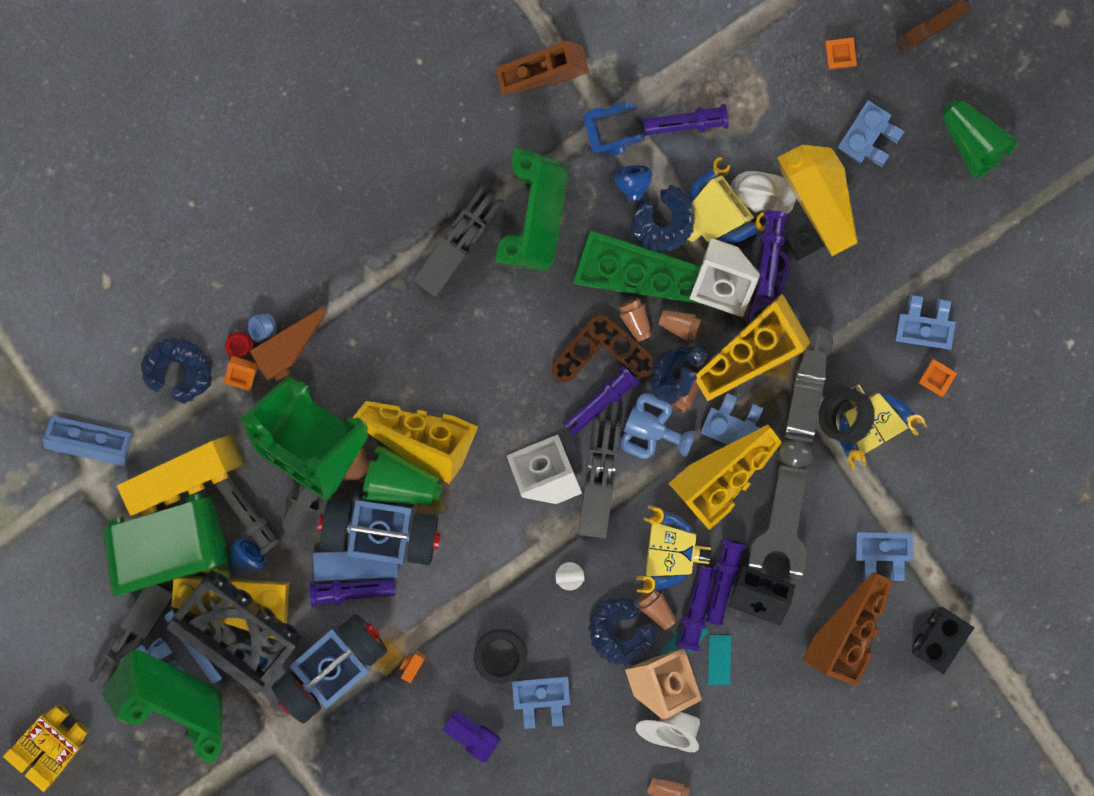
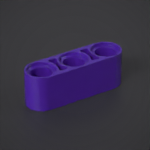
M782 251L779 252V257L783 260L784 264L782 270L776 273L774 286L776 294L772 299L756 296L757 282L748 313V323L754 320V314L758 310L764 311L783 293L790 268V260ZM770 258L768 259V266H767V273H766V281H768V278H769V271H770L769 260H770Z

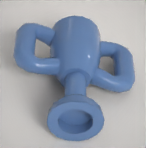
M643 393L640 395L624 427L623 432L625 433L620 439L621 448L626 453L638 458L648 459L655 452L657 440L662 438L677 444L681 455L686 457L696 431H687L682 435L665 428L666 425L664 423L672 413V405L668 404L667 401H663V399L658 400L656 398L657 395L653 393ZM645 403L660 408L663 412L657 417L645 411ZM633 436L648 440V448L646 449L631 443L629 440Z

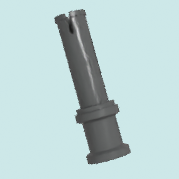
M230 476L215 486L247 528L245 534L253 538L261 549L260 554L262 556L282 542L281 538H276L267 526L268 521L266 518H260Z

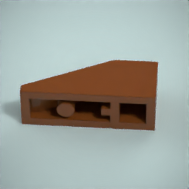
M568 40L495 68L502 95L566 82L589 73L583 46Z
M325 308L318 309L250 351L267 380L275 378L276 382L291 374L289 369L296 364L327 315Z

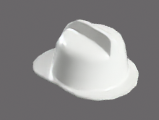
M746 171L737 175L730 185L755 217L767 210L789 214L796 202V197L787 182L778 175Z
M678 712L667 719L660 718L659 721L643 720L636 724L637 733L651 743L677 748L686 752H696L699 750L696 736L700 720L694 716Z

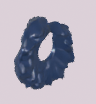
M669 185L668 189H662L660 192L661 202L672 211V221L668 226L660 227L656 224L654 208L658 207V204L651 198L646 197L637 205L634 211V218L630 225L631 233L639 241H642L645 249L651 248L652 251L659 250L664 252L668 250L671 252L674 249H678L681 245H685L686 239L690 238L691 233L694 231L695 215L692 210L693 204L687 195L680 191L679 187H674L673 185Z
M172 337L169 340L166 338L162 343H155L142 360V379L146 386L154 392H158L165 384L164 370L167 365L178 362L184 366L186 370L185 379L171 391L172 399L178 400L182 404L193 401L194 397L203 394L211 386L209 377L212 365L208 362V356L204 355L198 345L193 344L190 340H185L182 337L179 339Z
M697 344L693 347L678 346L675 351L669 350L661 354V357L656 362H653L651 386L653 393L657 394L656 398L658 400L663 399L668 404H675L680 397L688 396L697 380L695 372L682 365L689 363L696 368L702 366L709 354L705 347L698 346ZM682 366L680 378L674 379L675 371Z
M621 598L619 600L608 599L601 601L598 604L599 608L591 615L588 630L591 631V645L595 647V651L599 653L601 658H606L609 663L614 662V665L622 663L624 666H628L633 662L637 663L646 659L651 654L653 644L655 643V630L651 627L650 623L638 626L634 637L628 641L617 639L613 632L614 625L619 620L633 619L638 615L639 608L635 607L633 600Z

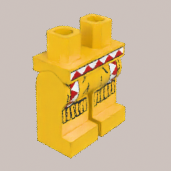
M61 704L42 714L3 756L18 771L23 773L44 751L45 753L25 775L43 792L54 783L78 751L84 746L85 743L83 741L90 731L79 721L70 730L66 728L62 722L70 713Z

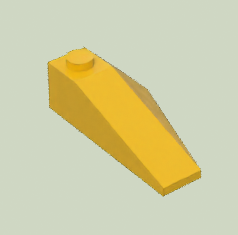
M800 145L777 157L785 181L831 256L857 244L845 168L834 150L828 147Z
M369 401L364 402L353 418L358 417L365 422L368 427L367 433L401 457L439 477L441 481L450 484L464 463L478 426L452 415L443 414V418L428 416L426 415L427 411L423 410L411 413L401 411L399 406Z
M766 425L690 464L668 484L710 530L736 505L733 500L741 490L746 491L751 485L748 481L756 470H760L765 466L782 441L772 428Z

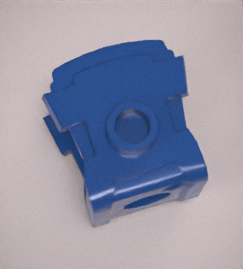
M625 101L611 105L610 108L605 110L598 107L585 113L584 122L591 149L598 154L609 153L610 156L625 153V147L636 145L646 140L644 135H636L603 145L597 124L598 120L637 110V105Z

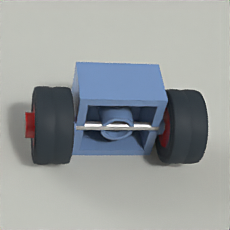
M328 499L324 515H320L318 531L321 532L320 547L322 549L344 552L348 534L350 533L347 556L403 565L408 545V562L422 565L431 564L434 549L438 550L441 533H437L438 516L417 512L413 517L411 526L413 508L355 500L353 519L350 522L352 513L351 503Z
M357 614L352 615L339 628L334 626L290 665L296 674L288 671L273 683L271 687L279 700L278 704L288 715L291 714L297 721L303 724L320 711L321 705L319 701L327 709L371 670V666L387 653V648L380 639V632L372 623L368 624Z

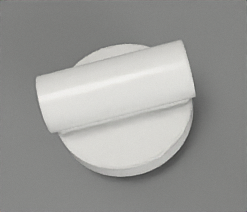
M573 562L562 564L556 572V584L565 590H575L584 581V571L578 564Z

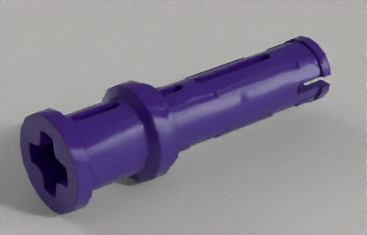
M726 103L721 104L717 108L703 109L698 107V109H695V112L647 119L642 118L645 136L697 129L701 132L715 127L729 129ZM682 122V123H676V124L661 125V124Z
M767 210L763 214L766 217L764 234L760 235L763 251L756 296L773 298L780 246H783L786 240L783 234L785 220L789 219V214ZM774 222H776L775 232H773ZM770 245H773L772 251H770ZM771 258L769 278L766 281L768 259Z
M624 365L620 367L621 371L610 381L605 380L601 386L603 389L568 420L563 422L567 429L575 422H578L570 430L574 436L613 401L620 402L622 395L632 386L640 384Z
M722 539L721 544H723L720 561H717L715 565L718 570L717 579L705 620L715 625H723L734 576L740 572L738 564L741 552L746 548V544L735 540Z
M702 565L698 566L687 616H684L681 620L683 628L680 640L676 641L675 646L700 652L701 647L698 645L702 629L706 628V621L703 620L716 569Z
M394 578L342 584L338 580H333L329 584L315 585L314 582L309 583L312 608L316 607L317 604L325 603L340 605L343 600L395 596Z

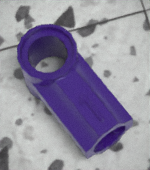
M457 710L454 711L442 729L454 740L464 745L467 752L486 763L501 741V738L496 733L483 725H477Z

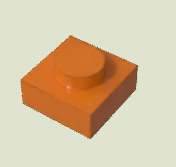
M854 37L824 42L828 70L857 66Z
M231 356L224 383L251 391L258 364Z
M931 359L917 383L943 397L957 373L935 359Z
M416 651L414 656L408 654L400 667L404 671L401 678L411 683L426 656L419 651Z

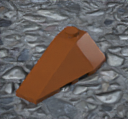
M872 572L815 634L812 642L807 647L802 661L827 676L857 686L870 662L872 652L868 651L871 639L877 637L879 629L875 627L878 615L884 612L893 580Z

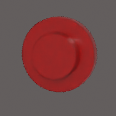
M243 332L231 334L225 342L227 354L230 357L235 356L241 359L249 357L251 355L250 351L254 347L251 337Z

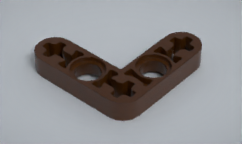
M959 0L929 21H923L909 30L896 42V45L904 55L967 14L971 9L965 0Z
M599 315L591 319L556 359L551 370L553 377L557 381L569 382L580 372L601 346L638 377H647L652 374L651 369L655 359L611 319ZM606 321V329L611 334L616 329L619 334L611 339L609 345H606L603 341L608 337L603 333L599 335L594 333L596 329L593 325L594 322L601 323ZM624 338L628 340L630 349L626 354L621 355L614 350V343L617 339ZM586 341L590 345L589 355L579 357L575 354L574 346L577 342ZM635 347L640 350L636 354L637 357L642 360L647 357L650 360L648 362L649 371L642 370L638 372L636 370L638 364L633 359H631L630 364L625 361L626 358L632 355ZM570 352L574 359L581 362V365L576 367L575 363H573L569 368L571 375L569 377L563 375L560 378L557 375L559 372L557 365L559 363L565 365L570 360L565 355Z

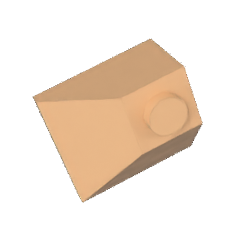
M685 648L644 660L625 669L634 697L662 719H667L702 701Z

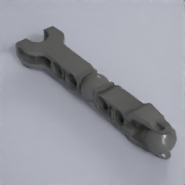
M810 325L803 329L810 340V344L805 351L801 352L794 372L785 424V439L778 449V458L781 464L778 465L768 524L763 531L757 533L751 539L747 561L748 568L760 571L766 555L773 551H781L788 556V573L794 580L802 578L807 559V550L798 538L797 530L808 473L806 467L813 459V447L810 442H813L825 383L826 357L833 348L831 332L821 325Z

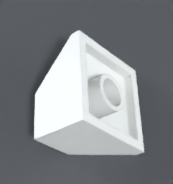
M711 238L690 299L743 317L760 274L738 247Z
M558 434L506 455L522 498L558 504L582 494Z

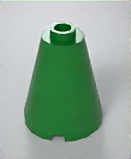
M954 100L943 109L945 114L942 120L970 175L974 179L976 177L980 178L1001 163L1000 159L1005 153L1009 156L1018 145V141L1012 135L964 100L960 102Z
M377 446L374 453L379 455L377 462L373 460L370 462L363 491L367 493L362 496V499L374 502L432 505L434 500L439 501L443 490V485L439 484V477L387 448Z

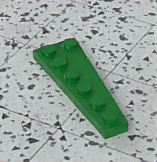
M590 231L573 284L702 304L690 299L700 266Z

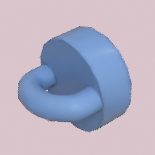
M266 313L252 316L248 323V331L251 338L256 343H262L276 336L277 326L275 319Z

